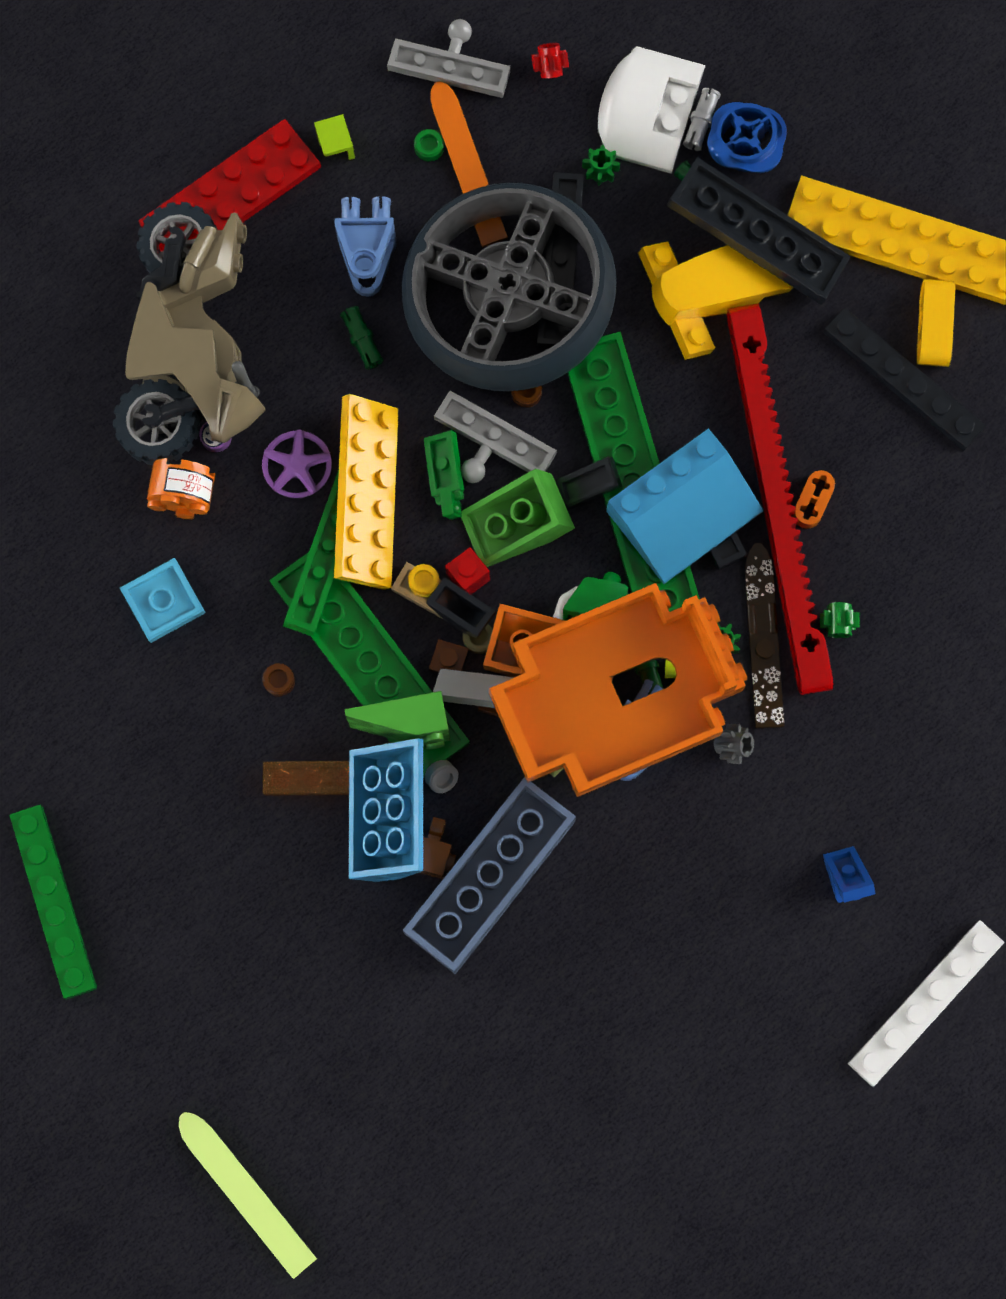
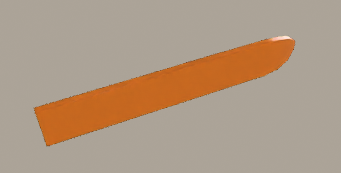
M441 81L434 83L430 98L433 112L463 194L489 185L454 91L446 83ZM501 217L491 218L474 225L482 247L508 239Z

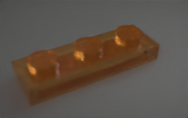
M349 761L263 762V795H349Z

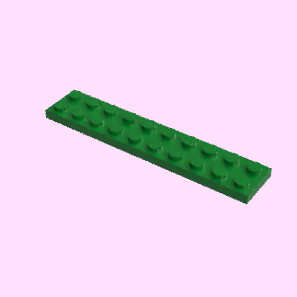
M621 332L602 336L589 355L575 368L567 372L593 463L608 456L612 457L623 486L603 495L606 508L611 498L660 464ZM609 516L631 593L656 583L659 590H665L670 599L671 608L668 609L669 612L682 607L685 599L695 595L700 599L690 566L663 584Z

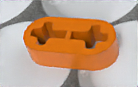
M815 471L809 476L793 515V517L798 518L797 525L801 528L809 529L815 527L823 516L835 488V480L827 471ZM819 480L825 481L824 487L827 489H822L819 497L813 495L816 485L812 482L818 483ZM809 502L815 504L812 514L816 517L811 516L809 520L803 518L804 513L800 509L806 510Z

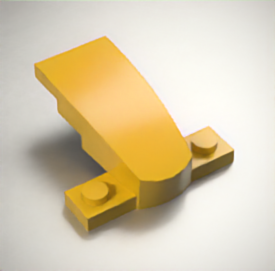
M668 241L644 246L638 252L652 284V298L661 318L671 327L685 360L711 354L715 349L702 317L727 314L728 308L758 304L764 297L787 293L794 288L728 245L694 257L679 265Z

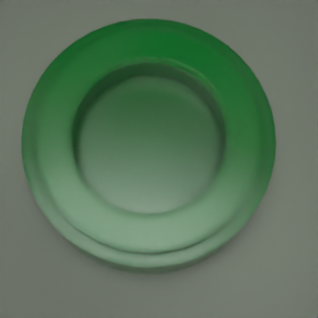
M432 129L419 132L414 139L416 155L424 161H435L440 158L444 152L442 135Z

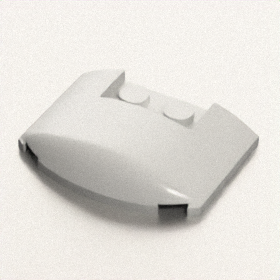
M638 46L631 50V53L616 66L602 94L598 113V133L605 149L610 152L616 151L617 159L672 174L705 65Z

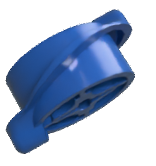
M727 103L721 106L712 118V126L707 141L709 153L714 161L727 168L751 173L768 172L775 168L782 158L783 146L787 135L786 124L781 115L770 108L753 103ZM746 119H751V120H755V121L748 122V121H745V120H746ZM732 125L734 127L735 134L731 136L730 141L725 144V142L723 141V136L727 129ZM769 131L772 138L767 147L762 150L760 140ZM747 153L750 156H741L739 154Z

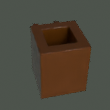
M433 817L428 838L423 837V871L419 872L421 874L444 879L446 872L449 873L455 865L457 855L452 853V845L441 842L446 820Z

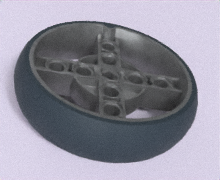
M525 183L492 184L479 187L456 197L438 210L421 229L410 248L405 262L402 278L403 309L414 340L423 353L446 374L465 384L493 391L525 390L547 384L563 376L582 362L595 348L603 336L612 315L616 296V269L611 250L603 233L594 220L572 200L537 185ZM521 215L510 241L492 244L481 250L476 256L447 246L459 234L480 222L501 216ZM555 224L571 233L587 253L593 277L591 296L554 283L553 272L546 259L542 256V253ZM530 230H539L538 234L534 236L526 235ZM520 256L527 257L523 263L514 262ZM450 264H459L455 270H446ZM480 273L487 274L483 280H474L475 276ZM428 278L463 290L466 306L475 317V320L461 351L452 347L439 335L430 319L426 305ZM535 293L544 294L540 300L534 301L530 299ZM563 303L572 304V307L566 311L558 309ZM495 310L504 311L500 317H490V314ZM541 318L573 329L560 342L537 355L513 361H495L507 332L526 329L534 325ZM484 337L491 338L487 345L477 344Z

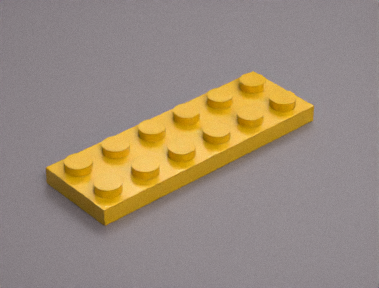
M352 394L342 396L334 578L385 590L392 587L398 408Z

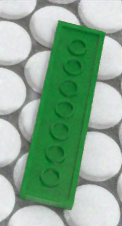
M309 552L269 580L288 607H290ZM334 578L314 636L310 637L361 705L365 706L433 693L350 582ZM446 709L445 714L451 741L444 742L445 746L437 749L428 750L423 746V778L431 764L439 760L448 761L470 744L468 738ZM387 738L390 743L400 742Z

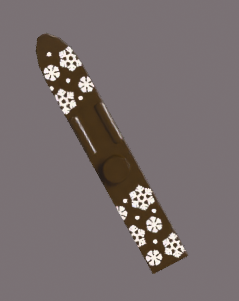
M755 543L750 549L745 563L755 729L784 727L774 573L767 549L762 543Z

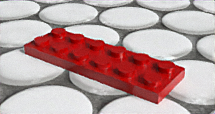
M283 119L160 206L164 208L167 207L168 203L175 202L176 205H181V202L190 203L192 207L196 205L211 217L218 230H223L231 213H237L242 223L319 170L321 164L286 119ZM154 210L139 220L142 228L145 225L143 221L148 215L151 217L154 214ZM181 226L179 228L184 232L187 226ZM194 229L187 240L196 239L199 232ZM168 231L163 237L169 238L171 234L170 231ZM163 243L159 244L158 249L160 252L164 251L165 244Z

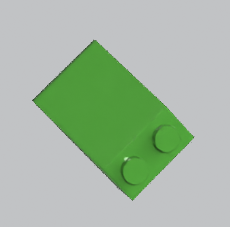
M536 468L461 511V519L476 555L486 567L548 544L575 529L553 475Z
M441 691L344 709L350 728L397 741L423 739V746L428 750L445 746L444 742L451 741Z

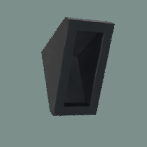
M445 577L426 601V604L456 631L475 638L479 637L496 614L495 610Z

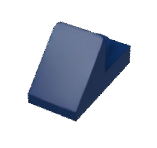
M854 846L823 854L837 902L845 903L875 894L874 883Z

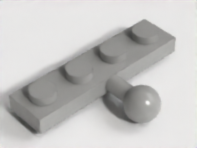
M456 19L449 25L448 34L451 42L448 51L395 38L387 64L388 71L433 82L441 81L450 86L503 98L510 75V66L460 54L462 44L467 42L472 34L471 26L466 20Z
M452 391L448 392L434 415V420L481 446L475 457L466 460L461 466L462 477L469 483H477L485 476L484 464L492 452L527 472L535 468L546 472L557 453V450Z

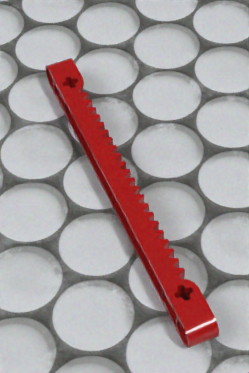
M759 304L728 308L727 323L798 691L800 695L833 690V676L826 640L818 629L811 627L817 620V615L811 614L815 607L813 602H809L813 593L812 590H807L810 578L804 577L808 568L802 565L805 559V554L800 553L803 542L797 541L801 532L795 529L798 518L793 517L796 507L791 505L794 496L788 493L791 482L786 481L789 471L784 469L787 462L786 458H782L784 446H779L782 435L777 434L780 425L775 422L777 417V411L773 410L775 399H770L773 389L768 387L770 382V376L766 375L768 364L762 363L767 350V338ZM746 347H751V350L755 351V353H750V350ZM804 641H808L810 646H814L812 652H808L807 647H802Z

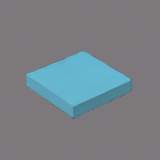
M175 558L120 587L150 643L206 613Z

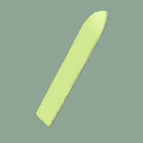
M184 1112L179 1117V1129L190 1151L293 1279L317 1259L213 1128L204 1119L193 1113Z

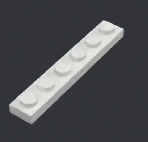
M981 920L977 921L851 1059L848 1065L874 1087L1005 942Z

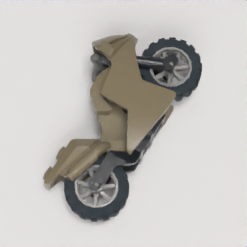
M175 202L168 203L167 207L161 208L160 206L156 208L151 217L148 215L143 221L145 225L143 228L140 227L138 231L139 241H137V250L140 253L139 258L150 274L142 279L141 291H137L136 297L140 304L137 314L133 318L134 326L127 351L125 375L129 380L143 379V383L141 385H133L130 387L131 391L128 394L124 393L121 396V403L119 406L116 405L114 410L116 419H113V428L116 430V438L122 447L133 458L140 462L144 461L148 465H153L155 460L167 458V464H170V460L174 459L177 461L182 458V454L185 451L189 452L193 447V440H197L199 434L197 427L200 425V421L206 420L209 424L212 441L225 443L233 436L249 428L266 411L263 404L257 399L260 395V390L258 387L253 386L242 363V353L232 336L215 320H212L203 309L204 302L235 287L237 273H241L243 269V256L240 254L241 243L246 242V225H243L237 213H231L223 230H218L211 217L204 213L202 208L196 205L192 207L187 202H181V205H176ZM187 226L184 232L179 227ZM194 229L199 232L196 239L187 240ZM168 231H170L171 234L169 238L163 237ZM163 243L165 244L164 251L159 253V244ZM157 402H165L164 405L161 406L153 404ZM143 409L147 412L146 416L139 413ZM136 420H140L145 426L136 431ZM152 430L151 443L140 439L141 436Z

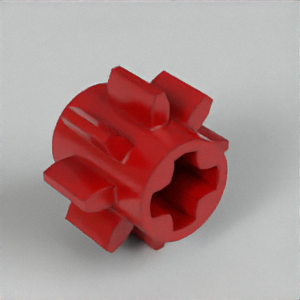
M559 43L539 45L538 54H532L534 72L540 71L541 78L562 76V68L569 67L568 52L560 50Z

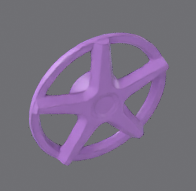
M302 430L290 431L276 437L264 450L262 459L263 474L269 486L277 493L290 498H303L319 491L327 482L332 468L331 455L325 443L317 436ZM294 437L293 448L290 454L273 450L280 442ZM304 438L315 442L324 453L305 455ZM269 459L284 466V470L275 482L272 481L268 472ZM326 462L325 474L322 480L315 485L309 469L311 466ZM292 478H299L308 491L291 493L282 490V487Z

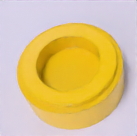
M427 564L415 566L408 575L409 588L418 597L431 596L440 584L438 572Z

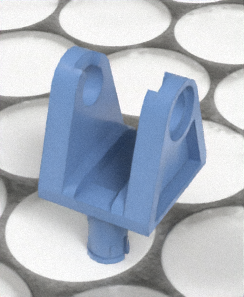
M382 196V209H380L379 197H374L371 200L372 218H360L361 200L352 197V208L350 209L349 197L341 199L342 218H335V229L339 247L354 290L361 296H374L382 288L396 248L394 219L390 218L391 199ZM359 278H376L375 282L368 288L362 287L358 282Z

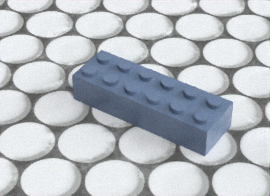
M524 777L403 929L404 934L456 974L573 826L576 816L534 783H528Z

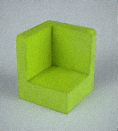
M343 114L314 122L316 135L324 156L327 157L347 151L349 160L355 159L353 144Z

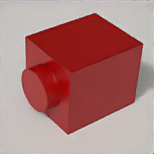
M471 547L445 565L446 575L451 582L471 595L490 581V571Z

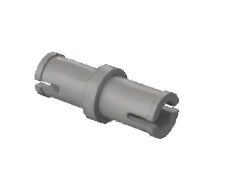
M709 88L702 89L697 108L690 115L691 124L683 141V145L692 150L693 145H695V151L702 149L707 130L712 126V116L718 99L721 96L715 89H711L710 94H708Z

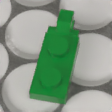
M450 430L424 438L431 497L435 498L438 506L441 505L442 516L453 520L462 517L459 500L464 499V485L457 434Z

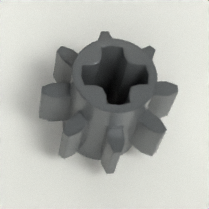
M727 723L726 730H723L719 737L714 738L716 753L720 755V760H727V763L741 764L742 757H749L754 748L753 736L748 733V728H743L740 724Z

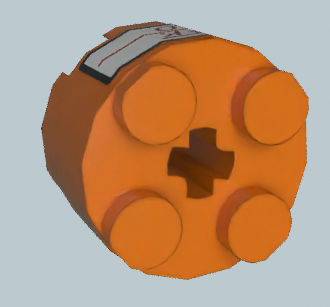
M167 458L155 460L148 489L147 507L154 511H166V509L175 511V516L182 519H194L195 514H207L210 509L216 474L209 473L210 468L208 466L181 459V464L175 465L167 464Z

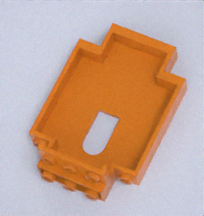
M654 583L512 643V651L522 675L489 688V695L527 782L529 783L564 768L576 796L579 797L719 737L723 732L722 726L725 725V721L719 708L713 709L712 704L742 692L746 686L744 681L747 680V675L740 662L735 663L731 654L734 651L733 644L727 633H721L717 624L720 622V617L714 604L709 605L705 597L698 599L697 595L685 599L682 607L669 612L668 609L671 608V602L666 591H660L657 584ZM657 658L666 659L673 664L676 678L672 685L622 706L610 677Z

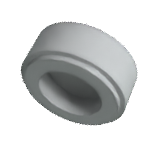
M447 760L434 762L425 773L426 784L436 793H445L451 790L458 781L457 769Z

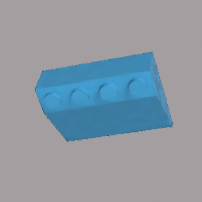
M708 428L608 501L606 512L661 582L665 584L761 514L763 508L727 450Z
M418 738L349 750V879L380 882L397 880L422 872L423 739Z

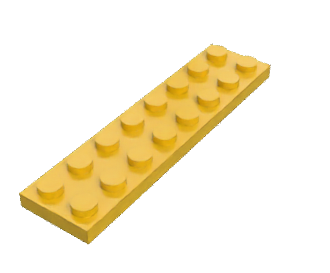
M801 175L788 216L850 256L922 279L954 281L956 290L1006 305V240Z

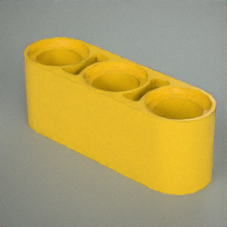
M923 279L917 339L918 365L949 367L955 306L954 281Z

